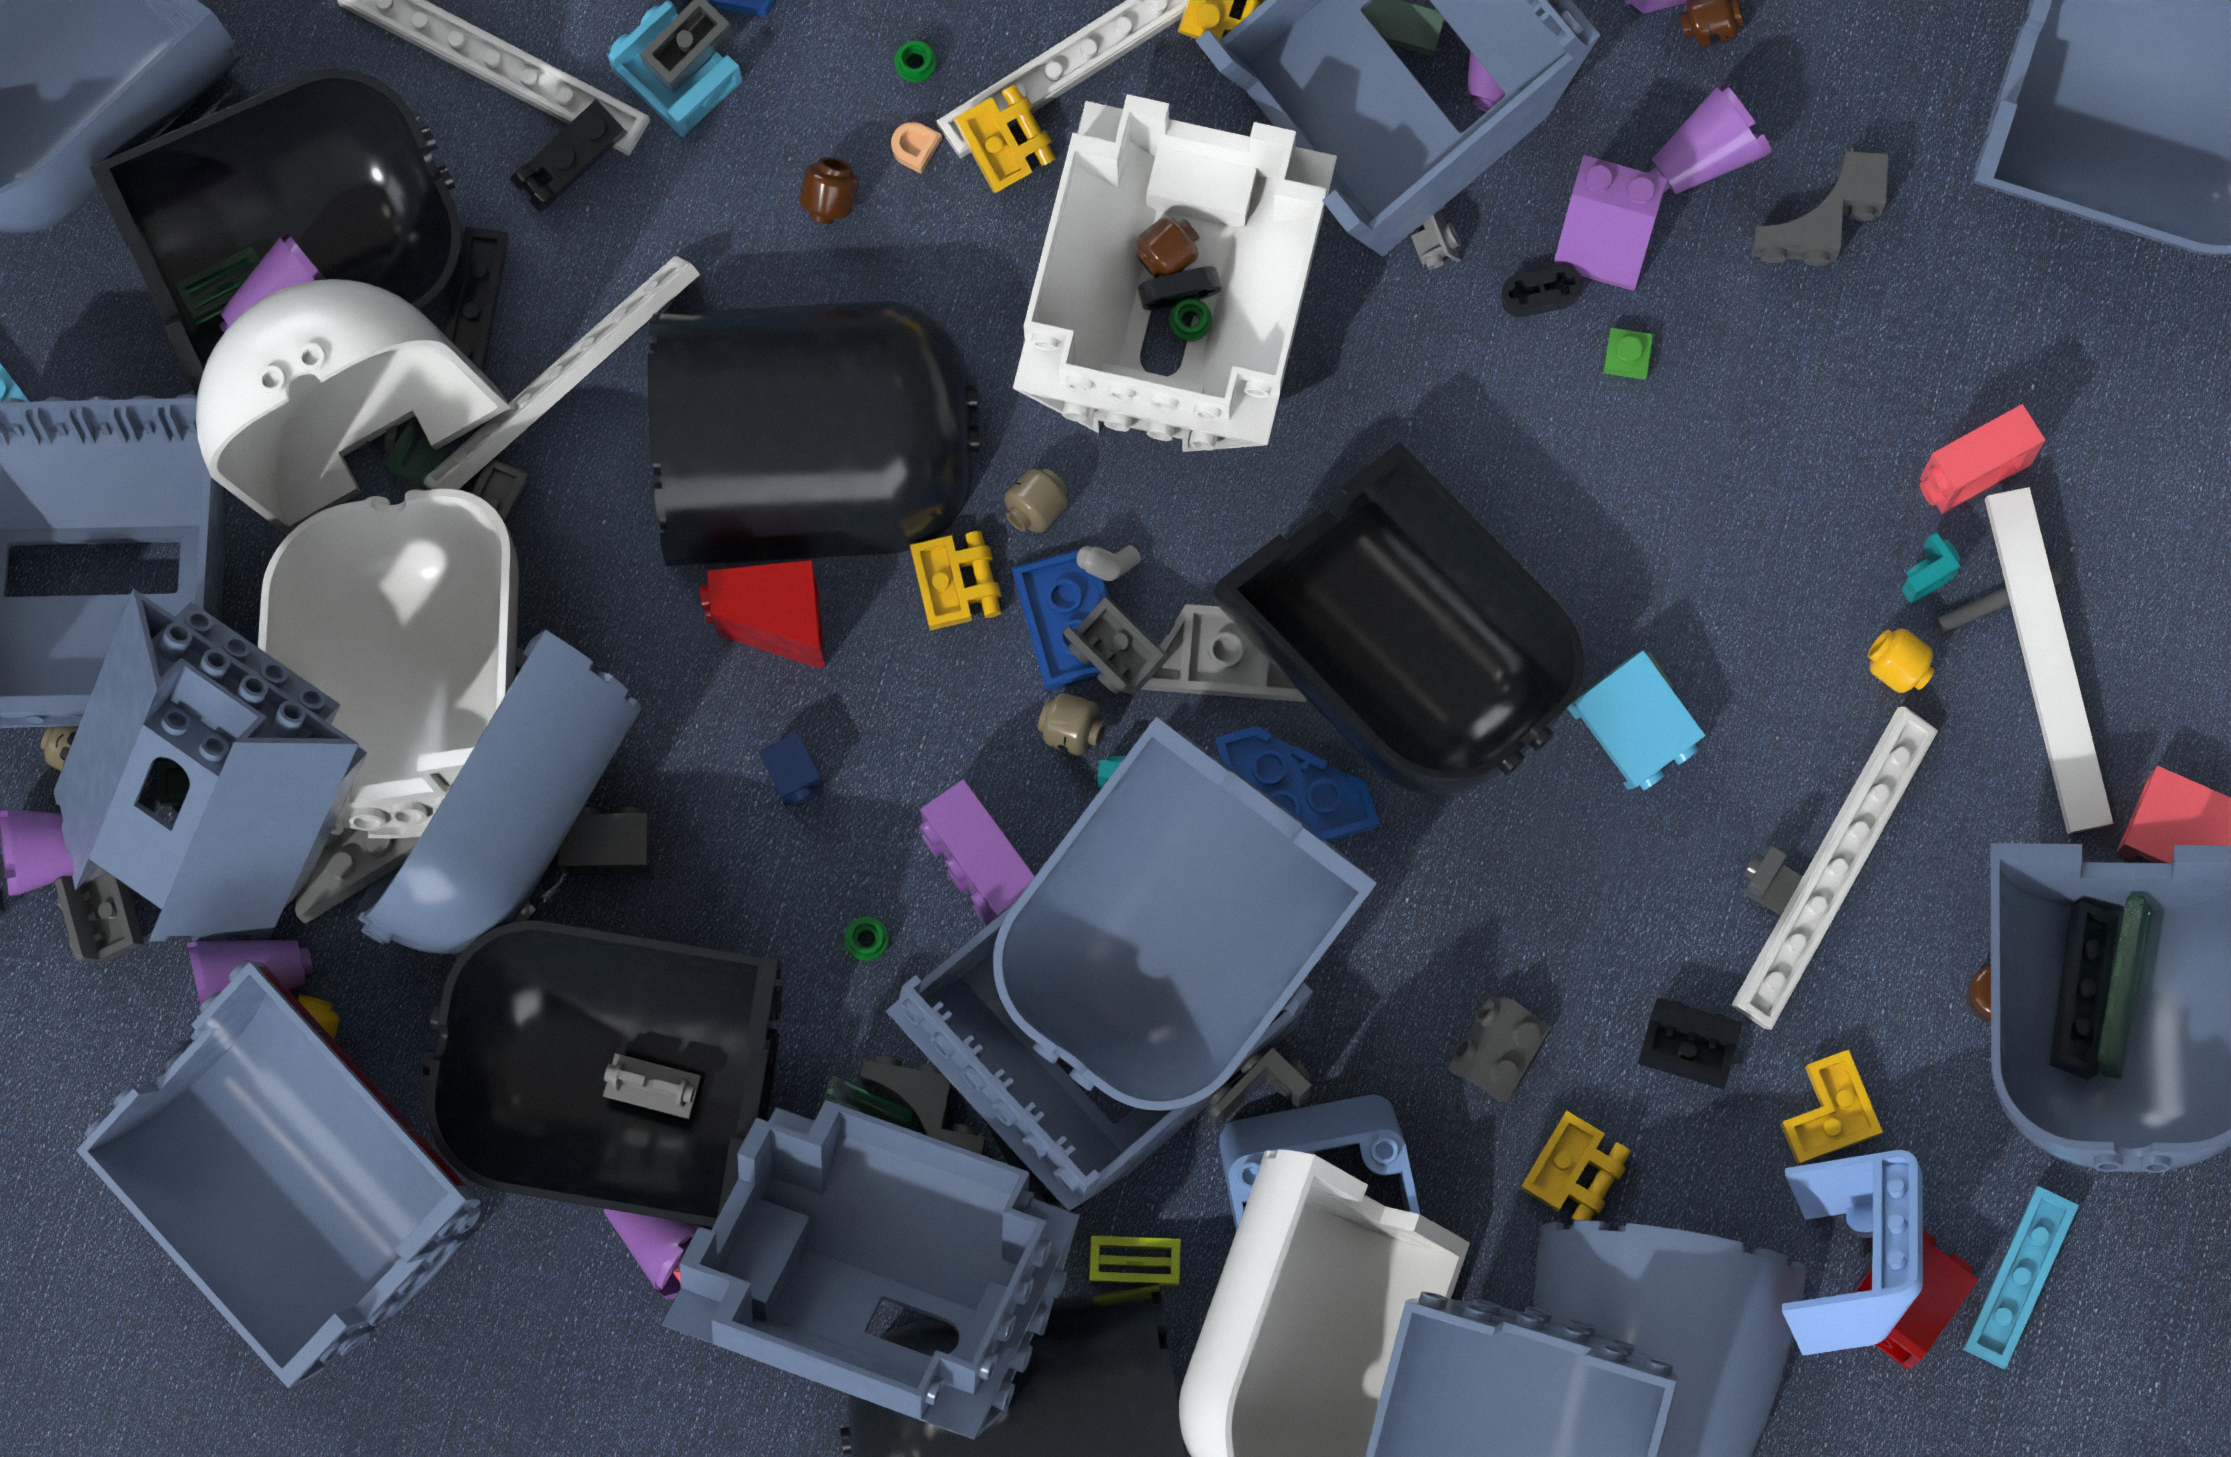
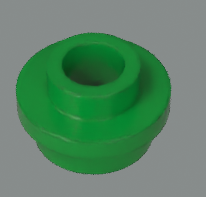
M910 41L903 44L897 50L894 58L895 69L898 75L912 83L923 82L930 78L937 65L934 50L928 44L921 41ZM914 58L923 61V65L916 69L911 68L908 63Z
M1188 298L1181 300L1174 305L1170 312V328L1178 338L1184 341L1200 340L1210 331L1212 325L1211 311L1205 303L1198 299ZM1188 315H1193L1198 318L1199 322L1194 327H1187L1184 325L1183 319Z
M862 917L854 920L848 926L844 941L851 956L860 961H873L881 957L886 951L889 935L886 927L879 920L872 917ZM864 933H871L875 936V942L870 947H863L859 944L860 936Z

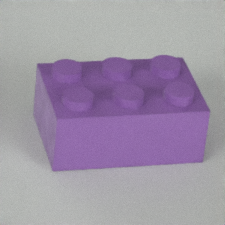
M964 779L920 809L923 823L919 828L923 833L921 835L923 841L935 857L940 854L944 855L947 859L944 862L948 867L947 873L961 892L968 888L972 894L970 898L974 903L972 905L974 911L985 926L989 925L1019 899L1035 876Z

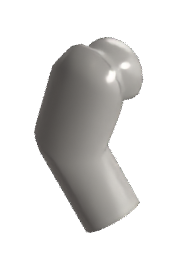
M1131 545L1124 547L1115 554L1100 547L1085 546L1077 553L1076 560L1078 566L1085 569L1087 573L1104 581H1113L1138 565L1141 557L1138 550Z

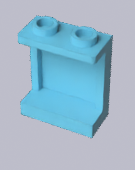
M667 0L660 7L654 6L648 10L641 20V25L630 35L624 34L613 43L608 58L612 71L670 127L683 137L743 80L739 65L730 56L726 55L723 58L717 51L675 93L666 87L643 64L640 53L678 16L675 5Z
M1644 651L1633 654L1574 698L1567 708L1575 719L1581 718L1625 777L1626 780L1623 784L1628 790L1640 785L1644 791L1665 776L1661 771L1664 766L1672 760H1675L1679 765L1699 751L1695 743L1706 736Z

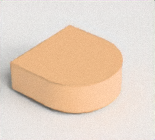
M918 122L902 124L895 130L891 139L894 157L904 166L922 174L942 140L941 133Z

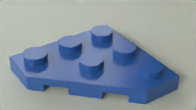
M1258 726L1214 738L1221 761L1308 825L1315 832L1314 835L1320 840L1323 838L1331 842L1379 828L1380 823L1367 783L1351 774L1349 776L1327 765L1326 761L1297 746L1294 748L1273 737L1272 733Z

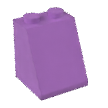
M1583 155L1553 267L1567 265L1574 268L1582 277L1635 291L1667 178Z

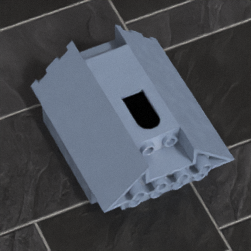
M133 588L54 788L56 805H60L63 817L61 828L67 855H71L74 867L72 878L75 891L99 867L106 870L162 909L149 941H166L167 936H191L192 941L227 940L229 935H251L252 940H270L284 908L308 884L367 755V752L358 746L359 743L332 725L341 704L193 602H190L174 617ZM158 757H166L177 762L185 770L190 781V788L174 826L153 813L154 805L140 796L153 763Z
M825 1100L815 1121L777 1107L769 1122L756 1118L737 1153L739 1179L711 1231L698 1227L679 1263L681 1289L662 1326L974 1440L1008 1411L1015 1384L1011 1382L1016 1371L1022 1373L1025 1371L1031 1357L1032 1346L1029 1343L1034 1333L1044 1335L1054 1299L1060 1296L1066 1282L1067 1272L1063 1271L1080 1215L1034 1199V1192L1029 1191L1028 1171ZM883 1299L949 1323L958 1332L959 1343L951 1353L946 1354L936 1350L932 1357L867 1334L866 1331Z

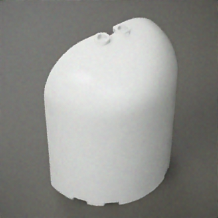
M327 279L304 282L281 289L252 305L232 323L217 342L203 371L197 396L196 427L202 457L210 476L288 535L311 516L333 506L341 505L361 493L343 456L361 447L366 441H371L386 433L388 428L396 424L400 425L416 416L431 446L438 450L511 407L494 383L413 305L385 289L367 283Z
M415 489L406 492L405 501L397 505H390V501L387 498L371 496L363 501L333 506L306 519L288 534L274 552L267 566L261 590L258 648L341 704L332 725L359 743L358 746L367 752L331 834L339 835L343 832L344 828L368 831L367 838L392 839L421 836L515 680L519 590L517 553L510 532L500 515L488 502L472 493L455 489H432L425 491Z
M1278 1149L1277 1153L1269 1150L1265 1151L1180 1392V1428L1191 1457H1365L1405 1301L1419 1298L1422 1291L1439 1294L1451 1299L1470 1242L1420 1214L1386 1207L1365 1195L1368 1187L1366 1183L1314 1154Z

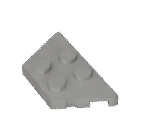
M1186 604L1171 632L1169 635H1166L1159 646L1169 656L1168 660L1141 688V690L1306 702L1307 700L1229 619L1220 607Z
M344 828L343 832L339 835L330 834L308 884L296 895L295 913L297 917L306 924L404 864L421 836L392 839L367 838L368 831Z

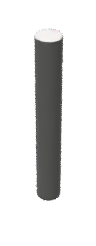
M2055 567L2050 568L2054 586L2060 584L2061 578ZM2007 588L1935 617L1939 631L1941 633L1947 632L2010 605Z

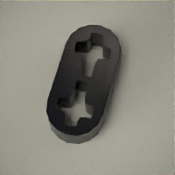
M1558 265L1516 274L1504 283L1501 292V304L1506 312L1515 317H1526L1572 306L1578 300L1582 289V279L1574 268L1567 265ZM1558 278H1563L1565 284H1572L1569 287L1568 295H1561L1559 289L1545 291V289L1555 287ZM1516 287H1521L1523 293L1538 291V293L1530 294L1525 304H1520L1518 298H1510L1514 295Z
M1212 266L1199 267L1153 278L1138 286L1144 310L1172 307L1179 301L1188 298L1205 299L1216 295L1222 289L1217 269Z

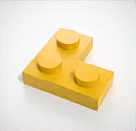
M1849 1049L1810 1063L1805 1067L1821 1107L1781 1123L1797 1166L1883 1133Z

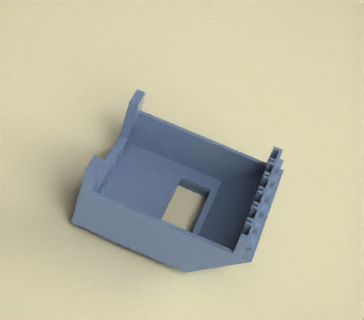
M1266 0L1222 39L1210 30H1207L1195 41L1220 73L1247 91L1275 127L1296 131L1295 147L1337 156L1329 193L1322 201L1348 234L1381 256H1385L1390 250L1394 249L1395 245L1400 244L1403 239L1407 238L1408 234L1412 233L1415 228L1420 227L1549 116L1600 36V33L1572 0H1430L1505 92V96L1462 133L1457 130L1364 15V9L1374 0Z
M183 394L175 399H156L148 395H139L129 400H113L104 396H95L83 401H69L61 397H51L45 401L25 402L17 398H6L0 402V728L79 726L130 597V594L6 597L9 548L12 546L180 542L177 592L142 595L174 617L190 602H193L221 622L227 525L223 486L210 476L202 457L196 427V395Z
M1013 905L923 980H920L915 975L901 988L899 1000L890 1006L886 1013L1059 1202L1070 1211L1131 1173L1207 1107L1212 1097L1226 1083L1232 1085L1243 1074L1241 1071L1242 1067L1254 1054L1260 1051L1265 1055L1272 1047L1274 1048L1294 1030L1313 991L1304 982L1301 983L1235 1072L1214 1093L1195 1104L1173 1110L1158 1111L1135 1108L1117 1124L1112 1123L1057 1062L1054 1064L1049 1062L1032 1048L1036 1041L1018 1027L1007 1013L1002 1002L997 998L998 991L993 971L994 947L999 929Z

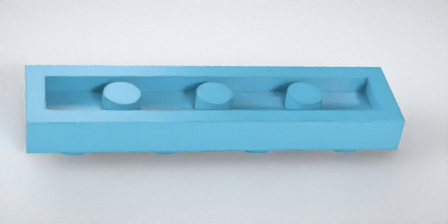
M2040 1186L2035 1187L1962 1350L2002 1369L2007 1367L2079 1207L2078 1204Z

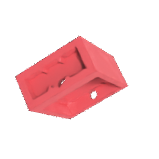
M2021 404L1933 452L1920 477L1922 481L1920 483L1921 492L1930 505L1936 504L1940 512L1944 514L2030 467L2043 446L2045 438L2024 405Z

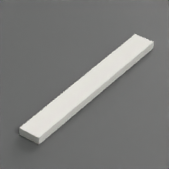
M337 0L339 6L568 125L597 99L627 131L613 148L628 156L650 122L649 116L426 0Z
M1188 0L1124 1L938 119L937 127L959 158H963L971 153L955 124L954 117L990 97L995 101L999 111L1005 109L1009 105L1001 91L1015 83L1023 98H1029L1033 106L1030 111L1034 113L1180 20ZM1015 118L1008 122L1007 125L1010 128L1018 122Z
M678 256L671 258L508 403L511 407L510 409L490 419L429 473L422 481L429 490L460 489L653 317L652 314L660 311L700 275L690 262Z
M2030 487L1988 495L1985 498V503L2067 834L2111 826L2114 823Z
M1898 707L1731 1004L1733 1008L1764 1029L1772 1030L1938 732L1936 728L1907 707Z

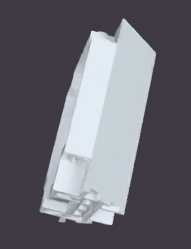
M1127 94L1123 109L1085 101L1078 133H1072L1024 322L1025 341L1013 389L1061 413L1063 417L1076 421L1099 433L1103 421L1106 427L1116 431L1126 432L1130 428L1147 431L1148 436L1157 440L1171 441L1172 437L1182 439V452L1268 445L1325 209V204L1322 200L1329 193L1337 156L1295 147L1296 131L1254 122L1249 137L1169 119V103ZM1163 216H1170L1177 222L1185 218L1200 237L1194 243L1198 249V258L1183 271L1205 266L1215 267L1222 288L1216 295L1200 300L1208 306L1212 314L1210 331L1200 340L1187 341L1180 368L1168 377L1146 372L1140 362V354L1151 310H1144L1142 308L1138 286L1147 280L1153 279V277L1135 255V252L1139 250L1137 246L1139 235ZM1193 316L1191 327L1196 326L1199 322L1195 316Z

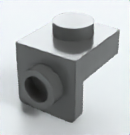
M1771 846L1765 857L1757 853L1745 872L1744 876L1751 881L1744 894L1775 913L1782 915L1803 877L1782 865L1787 854Z

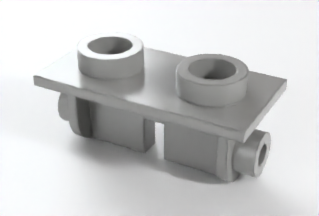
M1446 204L1423 223L1424 230L1411 236L1421 264H1426L1428 270L1441 267L1444 264L1442 258L1446 256L1457 263L1461 261L1457 251V247L1461 246L1460 238L1451 223H1446L1441 211L1446 208Z
M615 1053L612 1064H608L605 1072L604 1081L607 1083L603 1097L689 1119L701 1075Z

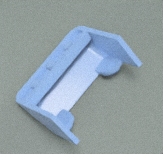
M1366 1095L1239 1119L1226 1125L1220 1135L1219 1147L1236 1232L1244 1212L1242 1203L1248 1201L1262 1158L1267 1150L1277 1153L1278 1149L1312 1154L1359 1145L1365 1166L1377 1175L1397 1174L1405 1211L1420 1214L1406 1144L1392 1104L1382 1096Z
M1894 1150L1785 1168L1786 1179L1805 1220L1846 1213V1220L1853 1234L1862 1238L1873 1237L1872 1290L1782 1304L1783 1315L1802 1355L1870 1346L1883 1341L1919 1295L1923 1286L1922 1171L1916 1157L1905 1150Z

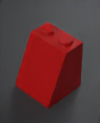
M812 560L707 570L708 585H700L702 611H705L707 623L714 622L718 636L816 668L825 667L819 588Z
M1924 1229L1922 1290L1889 1335L1883 1341L1874 1344L1907 1370L1923 1359L1978 1282V1279L1971 1274L1974 1269L1968 1262L1954 1253H1951L1948 1257L1934 1246L1937 1240ZM1872 1267L1852 1293L1872 1290Z

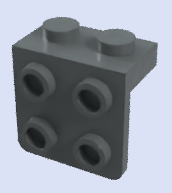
M1273 1047L1265 1055L1258 1051L1242 1067V1079L1234 1087L1226 1083L1210 1100L1212 1104L1210 1107V1124L1216 1130L1220 1128L1265 1081L1277 1090L1295 1109L1302 1108L1311 1097V1084L1308 1079L1311 1074L1294 1057L1286 1061Z

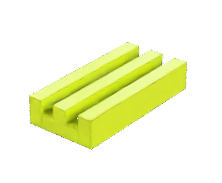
M1091 1236L1090 1283L1179 1286L1181 1239ZM1100 1247L1171 1250V1258L1100 1255ZM1099 1265L1171 1268V1274L1099 1272Z

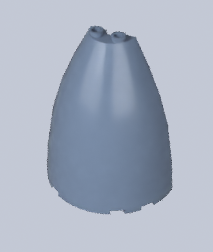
M1574 1220V1224L1570 1225L1568 1230H1563L1564 1223L1557 1221L1541 1225L1537 1241L1533 1307L1552 1313V1321L1566 1325L1569 1324L1570 1320L1596 1326L1595 1334L1608 1339L1632 1344L1635 1350L1673 1365L1672 1370L1677 1375L1678 1381L1658 1457H1751L1768 1422L1794 1337L1783 1315L1782 1304L1802 1301L1807 1275L1806 1266L1801 1262L1792 1261L1790 1267L1787 1265L1788 1256L1769 1249H1754V1253L1750 1254L1745 1252L1743 1242L1684 1230L1626 1223V1226H1618V1231H1608L1609 1224L1602 1221Z

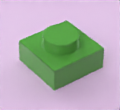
M1610 328L1603 373L1646 380L1653 334Z

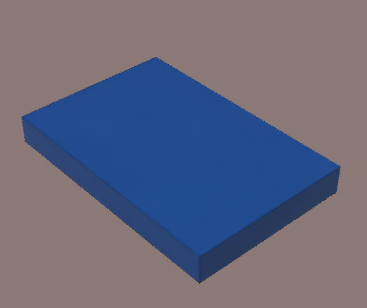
M1080 549L1011 567L1046 692L1098 679L1097 676L1101 673L1091 661L1088 665L1084 664L1068 649L1072 642L1063 634L1068 626L1077 628L1104 597L1110 598L1106 582L1087 573L1085 569L1078 566L1076 557Z

